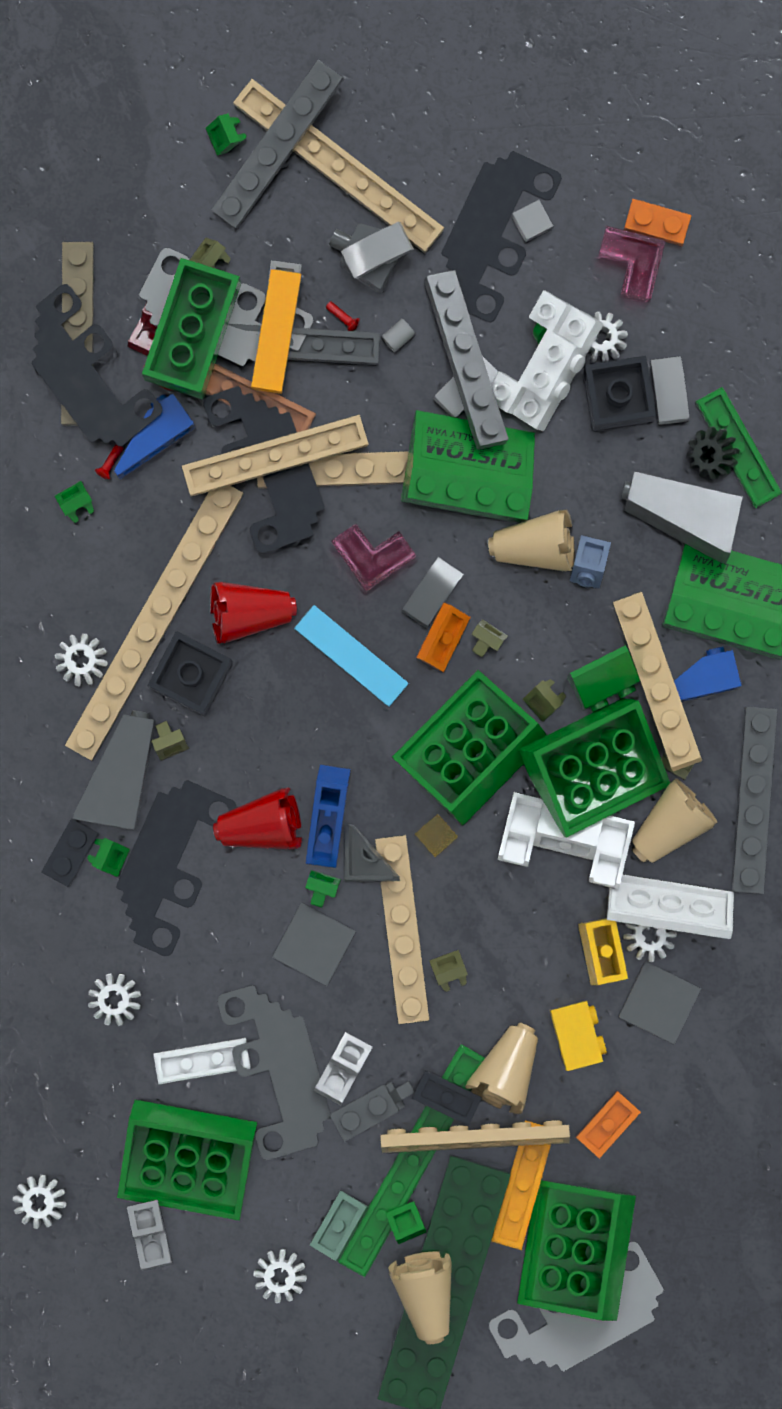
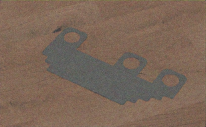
M253 985L221 994L217 1002L223 1022L226 1025H234L254 1019L260 1038L233 1048L232 1056L237 1073L242 1077H247L269 1070L283 1122L257 1130L255 1136L261 1157L265 1160H270L317 1146L318 1140L316 1135L324 1130L322 1122L331 1117L326 1097L314 1091L320 1080V1075L303 1017L294 1018L290 1009L282 1011L279 1002L270 1003L267 994L258 995ZM232 997L240 998L244 1002L245 1010L239 1017H231L225 1011V1004ZM245 1049H253L258 1053L259 1063L255 1068L247 1069L241 1065L239 1058ZM269 1132H277L283 1139L282 1147L276 1152L266 1150L263 1145V1138Z

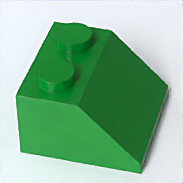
M626 645L571 672L567 677L583 711L590 708L592 713L609 705L607 699L617 694L621 699L637 691L634 685L640 682Z

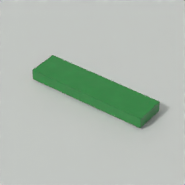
M721 387L697 400L695 404L708 427L714 426L717 432L724 428L727 430L726 439L729 437L736 438V441L731 445L732 448H738L740 452L732 455L738 463L731 468L753 508L756 509L780 496L782 492L724 388Z

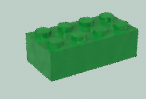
M184 258L180 259L142 371L144 381L199 399L204 398L241 287L240 276Z

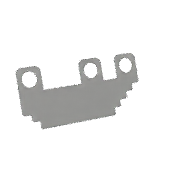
M164 248L160 252L139 293L141 298L147 300L146 310L153 314L150 323L157 327L175 276L168 275L162 270V261L168 256H175L179 260L181 258L189 260L187 256L170 248ZM242 283L228 324L261 326L262 324L255 320L266 300L265 294L254 287ZM247 291L252 292L257 297V305L254 309L248 311L241 309L237 302L239 295ZM296 308L295 314L301 315L304 319V328L310 329L313 323L312 315ZM228 325L218 355L241 366L245 365L247 359L256 361L260 332L244 331ZM292 334L291 338L294 343L290 348L298 351L306 335Z
M630 1242L628 1246V1251H634L639 1256V1265L635 1270H625L617 1321H601L561 1312L552 1313L546 1309L539 1308L548 1325L529 1335L518 1313L514 1310H508L492 1319L489 1323V1329L504 1357L509 1358L512 1355H517L520 1361L531 1358L533 1364L545 1361L548 1367L557 1364L561 1371L564 1372L653 1322L655 1318L651 1311L658 1307L656 1296L662 1294L664 1289L639 1244ZM503 1319H512L518 1326L517 1334L511 1339L502 1338L498 1333V1324Z

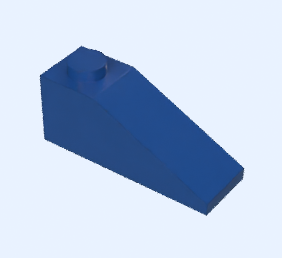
M163 394L156 398L162 406V413L131 439L114 470L119 479H122L195 429L193 421L174 394L168 397L166 394ZM153 403L150 404L152 408L147 411L144 418L152 414L154 409Z
M724 647L707 650V656L702 657L674 680L681 702L739 689L741 682L733 650L725 652Z
M320 765L306 864L336 868L351 769Z

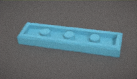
M315 605L312 606L294 628L388 707L393 704L409 684Z

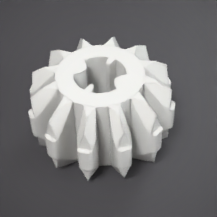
M600 312L595 313V319L603 323L597 336L604 332L607 334L605 339L610 341L605 340L603 344H598L596 337L588 353H592L590 362L593 364L596 362L597 356H601L602 362H607L609 359L608 354L617 360L620 355L616 349L625 350L627 346L621 339L626 338L628 333L624 330L617 331L623 324L621 320L616 321L614 324L610 323L613 318L612 313L607 314L606 320H602Z
M82 634L80 643H78L74 635H71L70 641L72 646L68 647L66 643L61 642L60 647L66 653L55 654L57 660L65 661V663L59 664L56 669L58 672L68 670L63 677L66 682L70 681L75 675L74 683L76 686L81 685L82 677H85L88 685H92V673L99 678L103 676V673L96 669L97 666L106 667L108 665L106 660L98 659V657L107 653L106 649L100 648L95 650L100 642L97 638L87 645V634ZM80 652H84V656L89 659L87 665L83 663V668H79V665L74 661L76 655L80 657Z
M625 924L627 928L634 930V933L624 934L623 939H634V943L630 944L627 950L630 952L639 947L640 949L636 954V959L641 960L645 951H647L648 961L654 962L655 950L659 957L663 959L666 957V954L661 947L674 948V944L666 941V937L672 938L677 936L674 931L666 932L665 929L653 927L655 929L654 935L658 938L655 943L650 941L649 945L644 942L646 937L642 935L644 929L650 930L649 926Z
M107 974V986L103 981L97 979L95 984L101 991H89V995L98 997V1001L90 1002L88 1006L89 1008L100 1007V1010L94 1014L95 1019H99L106 1013L104 1024L110 1025L113 1015H115L116 1023L120 1026L123 1025L122 1013L129 1020L134 1018V1015L128 1010L129 1007L140 1009L141 1005L131 1002V998L140 997L141 993L140 991L129 992L135 985L133 980L123 986L124 974H119L116 984H114L112 974ZM111 991H117L116 995L121 994L123 1001L118 1002V1008L116 1009L112 1008L113 1004L108 1005L107 998L111 997Z
M46 1175L40 1176L38 1185L33 1176L28 1177L27 1183L30 1189L23 1184H19L17 1187L24 1196L16 1195L13 1197V1201L22 1203L23 1206L16 1208L14 1212L15 1214H20L23 1211L27 1213L22 1219L23 1224L28 1223L32 1217L34 1218L33 1228L38 1229L42 1218L46 1227H50L52 1225L50 1215L58 1220L62 1217V1214L55 1207H66V1202L57 1201V1197L64 1195L65 1191L64 1189H60L57 1192L52 1190L58 1183L56 1179H53L48 1186H45ZM34 1194H36V1197L41 1194L46 1197L44 1199V1203L47 1205L46 1209H43V1206L38 1209L34 1207L36 1202L33 1199Z
M285 1249L280 1250L279 1259H276L273 1251H269L267 1255L271 1262L270 1264L260 1258L258 1264L266 1271L255 1270L253 1274L257 1278H264V1280L256 1283V1289L268 1287L264 1292L263 1298H269L272 1291L276 1293L275 1303H280L281 1293L285 1294L288 1301H292L293 1295L290 1289L299 1294L303 1291L302 1287L295 1283V1281L305 1282L307 1280L306 1275L296 1274V1272L305 1268V1264L299 1263L293 1266L297 1254L293 1253L289 1260H285ZM277 1268H282L281 1272L284 1269L288 1272L283 1284H279V1280L274 1282L272 1279Z

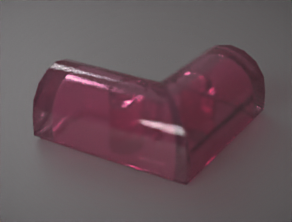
M606 226L598 257L628 264L621 295L629 299L649 302L652 297L666 241Z
M354 524L331 540L366 592L417 557L400 531L375 548H373L357 524Z

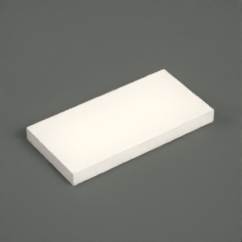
M622 874L619 889L609 887L607 920L731 939L734 892Z

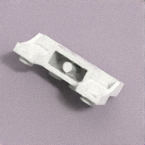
M543 290L529 315L530 319L547 328L541 342L519 381L503 372H498L491 384L500 409L513 414L533 428L544 431L560 401L568 395L571 387L570 383L575 374L583 368L586 361L585 357L603 326V323Z
M514 792L497 860L528 867L532 847L537 846L593 860L588 882L619 889L635 822L608 816L569 837H564L542 799Z

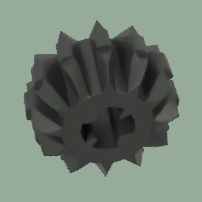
M714 426L708 427L706 432L703 430L697 431V439H692L688 442L694 451L687 452L686 456L689 458L694 457L695 460L690 468L696 469L700 467L699 476L705 477L709 474L711 479L719 478L720 474L723 476L730 474V467H734L738 463L732 455L740 452L738 448H732L731 445L736 441V438L729 437L726 439L727 430L723 428L717 432ZM714 448L716 453H714L712 458L710 453L713 451Z

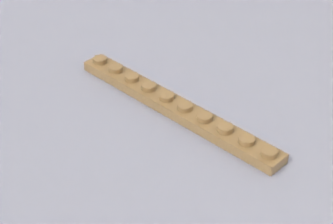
M232 486L208 492L66 742V747L91 761L94 760L244 495L243 492Z

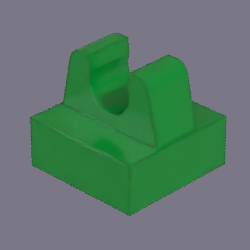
M229 113L218 116L205 128L217 156L228 153L247 137L245 133L237 134L235 127L240 123V120L237 117H230Z
M81 481L55 495L63 513L73 522L79 521L76 510L80 507L86 508L89 514L94 512L91 503L92 499Z
M107 838L96 839L94 843L100 846L96 857L88 856V861L92 863L93 867L118 877L130 849Z
M311 870L305 887L314 891L310 904L322 908L326 895L336 896L341 879Z
M414 1201L385 1213L398 1245L427 1233Z

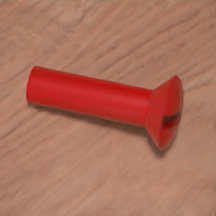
M332 301L326 305L328 311L347 325V331H353L360 323L359 318L352 319Z
M115 444L102 467L95 469V472L100 477L109 480V471L124 448Z

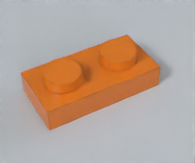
M632 199L624 230L683 246L691 215Z
M443 602L416 658L444 672L471 617L452 605Z
M616 1091L576 1138L600 1159L641 1112L622 1094Z

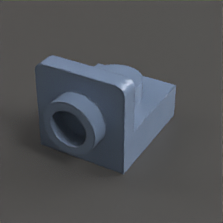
M581 535L570 581L578 583L583 587L600 588L611 542Z

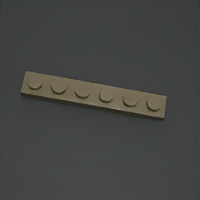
M62 242V285H69L82 302L80 310L62 324V327L72 340L94 325L93 242ZM62 293V313H65L72 308L73 299L69 294ZM93 334L88 335L85 339V348L93 353ZM61 404L62 426H78Z

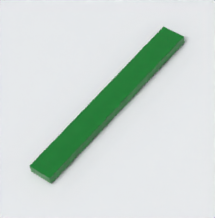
M460 1044L442 1078L466 1089L467 1081L485 1057ZM425 1106L411 1133H418V1129L424 1127H435L437 1132L448 1131L454 1119ZM437 1150L399 1152L370 1203L365 1216L338 1261L340 1264L363 1277L367 1275L392 1230L385 1213L407 1204Z

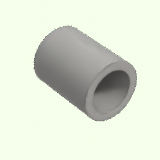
M401 318L381 338L395 353L416 334L409 324Z

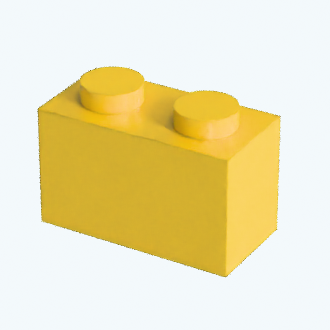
M604 918L578 924L590 984L602 985L628 979L616 921Z
M582 1001L549 1010L566 1071L603 1062L602 1055L607 1054L603 1037H597L594 1024L599 1022L594 1005L588 1006L587 1001Z

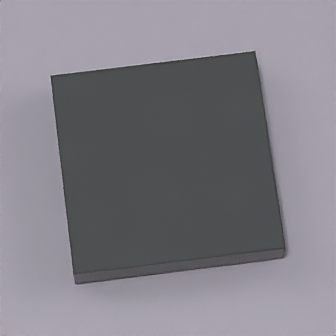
M301 903L272 958L328 986L356 931Z
M645 961L618 1017L675 1045L701 988Z

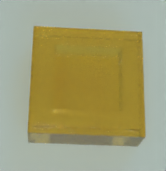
M439 814L415 833L417 838L434 857L439 855L458 838Z

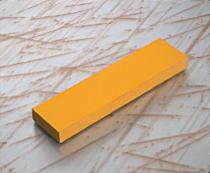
M271 269L251 384L252 390L282 394L302 277L300 273Z
M525 1120V1122L531 1123V1127L543 1126ZM551 1144L518 1146L491 1242L522 1250Z

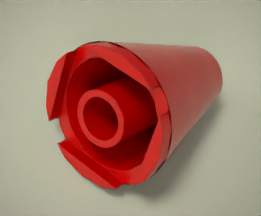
M215 582L211 586L210 612L214 613L215 623H212L217 643H227L289 623L292 616H296L297 613L296 600L294 597H290L287 591Z
M289 787L281 788L219 815L217 822L213 824L216 840L221 841L223 846L292 850L300 848L302 837L296 838V829L302 828L295 796L287 795L291 789Z

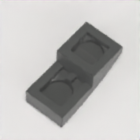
M438 557L401 612L427 629L440 611L443 602L445 603L464 574Z

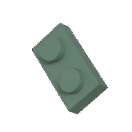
M340 1191L310 1246L331 1259L339 1261L369 1206Z

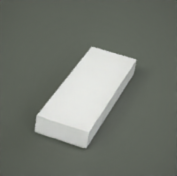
M246 1038L154 1053L158 1084L237 1071L232 1050L237 1045L247 1043ZM245 1049L240 1054V1063L244 1068L251 1069L248 1049Z

